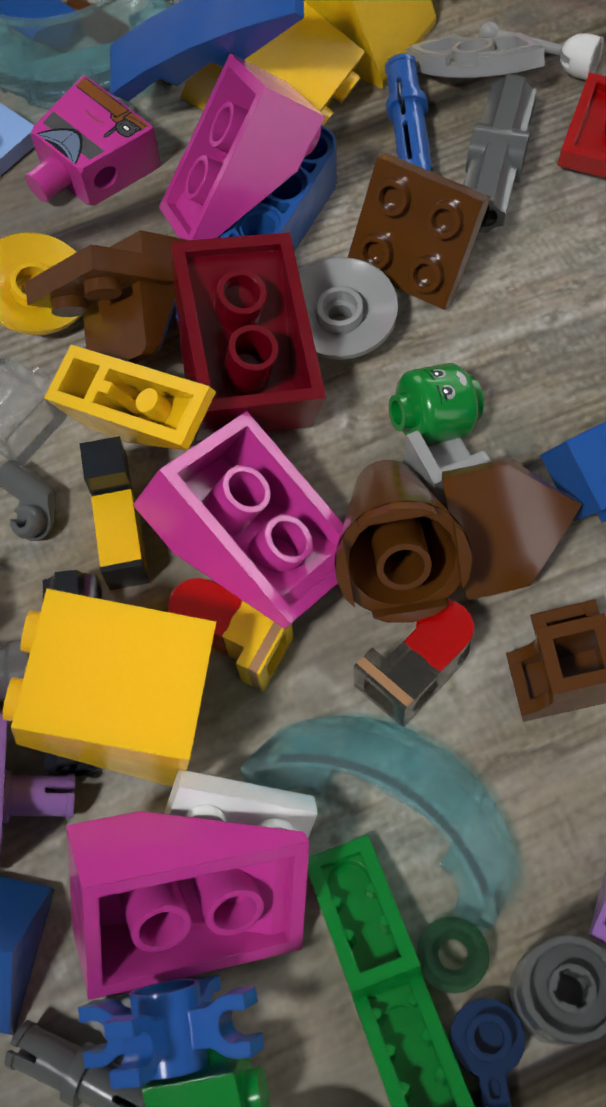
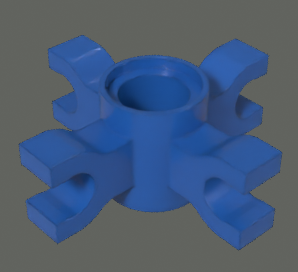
M220 975L200 976L191 979L164 981L135 989L129 993L131 1008L114 999L93 1000L78 1007L79 1023L91 1021L101 1023L104 1026L105 1039H108L107 1044H99L83 1052L85 1068L104 1067L124 1055L121 1066L109 1072L111 1089L138 1088L154 1079L173 1078L198 1071L210 1063L208 1048L217 1051L227 1058H252L265 1049L263 1034L260 1032L246 1035L237 1031L232 1022V1011L246 1010L258 1002L256 986L239 987L222 995L215 1001H211L213 993L222 989Z

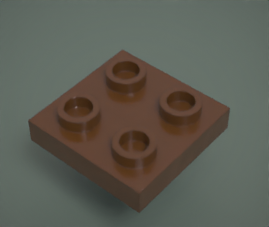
M384 153L376 159L347 258L362 260L375 266L388 277L394 288L446 310L453 304L491 196L391 154Z

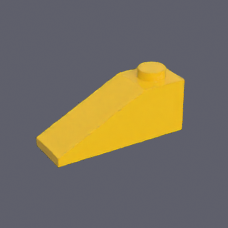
M70 345L44 399L88 429L111 437L120 436L122 441L128 443L188 451L216 391L204 384Z

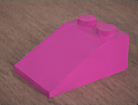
M232 53L228 56L159 206L178 238L200 240L213 239L220 236L296 173L304 157L315 149L320 138L321 124L325 118L320 111L288 82Z
M248 411L159 469L133 504L175 555L284 629L338 584L334 561L343 523Z
M144 811L66 825L73 937L88 1000L302 950L310 843L305 832Z

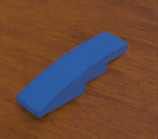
M181 0L146 19L110 45V94L129 102L158 79L179 86L211 62L224 67L230 53L244 60L304 18V0Z

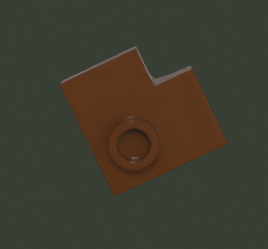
M596 600L531 614L530 617L536 639L520 649L506 653L523 722L606 704V617L604 613L600 614Z

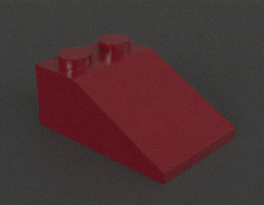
M290 232L171 242L170 255L184 378L210 386L216 391L195 435L196 441L206 439L246 411H248L265 433L312 427L326 400V394Z

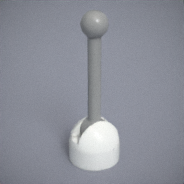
M493 21L485 22L479 30L480 37L486 38L513 34V32L499 29V26ZM578 33L570 37L563 45L530 37L544 46V52L560 56L561 65L566 73L575 78L586 80L589 72L595 73L598 68L604 46V38L601 36Z

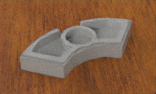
M521 32L490 38H468L449 34L413 44L406 48V53L414 56L416 62H418V72L439 77H488L517 73L545 66L544 46Z

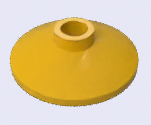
M17 233L0 239V325L22 334L47 335L66 329L82 316H55L52 314L51 308L27 305V297L24 294L26 291V281L75 254L76 251L57 238L40 233Z

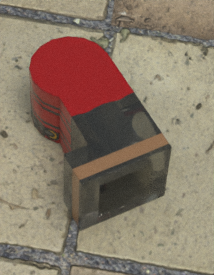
M447 600L448 606L441 612L418 620L416 622V629L387 658H384L372 647L354 665V686L402 728L410 722L454 675L469 655L474 622L467 609L455 601Z

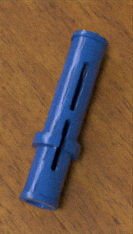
M397 54L386 62L384 68L389 89V97L385 105L388 119L394 125L397 155L400 159L433 172L425 116L428 113L429 107L426 94L420 90L418 62L410 54Z

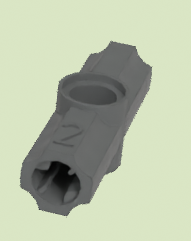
M507 74L502 80L492 82L481 123L476 122L473 129L465 172L467 176L463 185L491 196L478 232L488 233L495 227L504 226L514 182L519 183L530 137L528 127L531 124L537 92L536 89L527 83L526 77Z

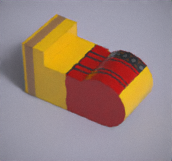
M203 578L188 579L178 584L171 592L168 601V612L215 621L216 626L212 647L237 660L236 666L242 682L264 692L294 638L292 623L285 629L223 586L211 580Z

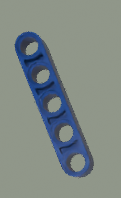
M321 126L320 138L315 149L304 157L298 171L224 231L220 238L290 232L295 252L337 185L336 138L331 130ZM175 306V315L178 324L177 308Z

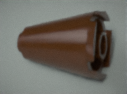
M395 460L374 462L362 470L355 483L335 553L336 580L345 600L354 607L356 603L372 611L374 619L386 623H409L438 614L448 606L447 598L456 591L460 584L463 590L470 579L473 555L467 534L456 518L408 466Z

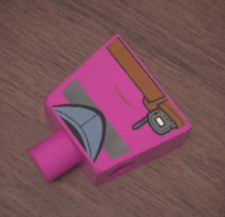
M84 75L32 127L30 135L40 164L25 174V180L31 191L45 203L66 187L85 204L97 205L162 165L154 127Z

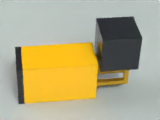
M117 436L79 443L84 480L91 494L101 574L110 591L148 584L150 581L140 514L133 506L135 498L132 493L128 458L121 437Z

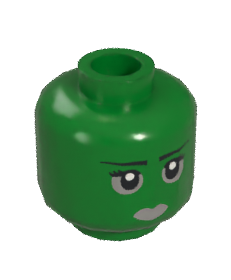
M445 363L405 372L397 383L395 395H392L389 399L388 409L392 425L397 431H402L404 435L418 430L429 447L459 437L461 439L468 437L474 430L476 422L482 417L484 399L479 382L474 376L467 374L462 367L455 363Z

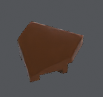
M514 458L511 461L503 459L442 471V483L448 511L456 518L466 532L473 555L470 579L464 587L466 599L471 600L531 586L580 509L581 501L563 490L562 492L524 468L522 463Z

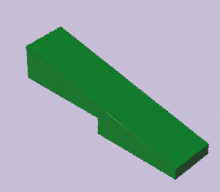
M369 835L309 856L307 873L390 1107H475L423 979L420 962Z

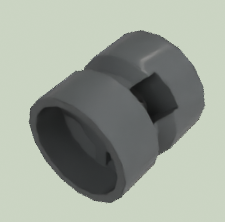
M564 935L543 942L518 961L510 976L508 998L512 1010L520 1019L526 1033L542 1043L559 1046L581 1044L596 1040L606 1033V951L587 938Z

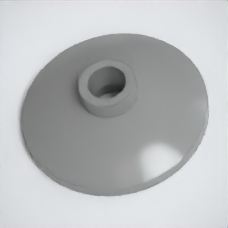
M338 257L318 261L299 272L318 357L331 360L356 358L376 349L391 334L397 320L398 299L394 286L381 270L362 260ZM340 315L349 318L342 321L332 320L334 317Z

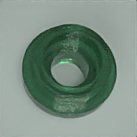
M444 917L432 922L421 934L416 948V955L421 965L423 978L432 987L444 993L459 994L474 988L484 978L489 966L490 954L484 935L474 924L459 917ZM455 942L463 948L465 962L460 969L451 970L442 965L438 955L442 944Z

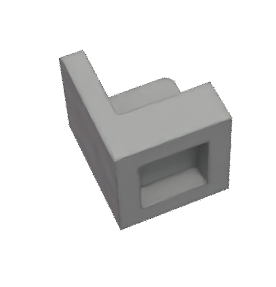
M418 430L405 435L403 464L415 473L447 510L448 507L442 483V471L491 462L485 451L470 455L460 437L428 447Z

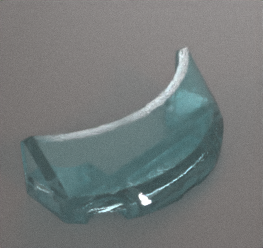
M101 0L78 11L45 18H19L0 14V91L4 94L9 91L12 94L23 97L30 106L50 109L78 79L86 75L110 93V45L146 19L181 0Z
M331 716L304 720L282 727L243 763L241 773L246 783L286 791L298 787H307L308 790L321 794L335 771L361 778L421 814L433 824L450 845L439 866L449 876L451 875L455 881L458 899L456 900L453 915L483 934L496 922L520 871L515 847L496 803L483 784L467 766L445 748L436 746L411 729L391 722L367 717Z

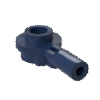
M481 998L469 1002L456 1013L450 1027V1044L453 1054L464 1070L477 1077L481 1107H512L507 1074L519 1064L525 1051V1033L521 1021L509 1006L498 1000Z

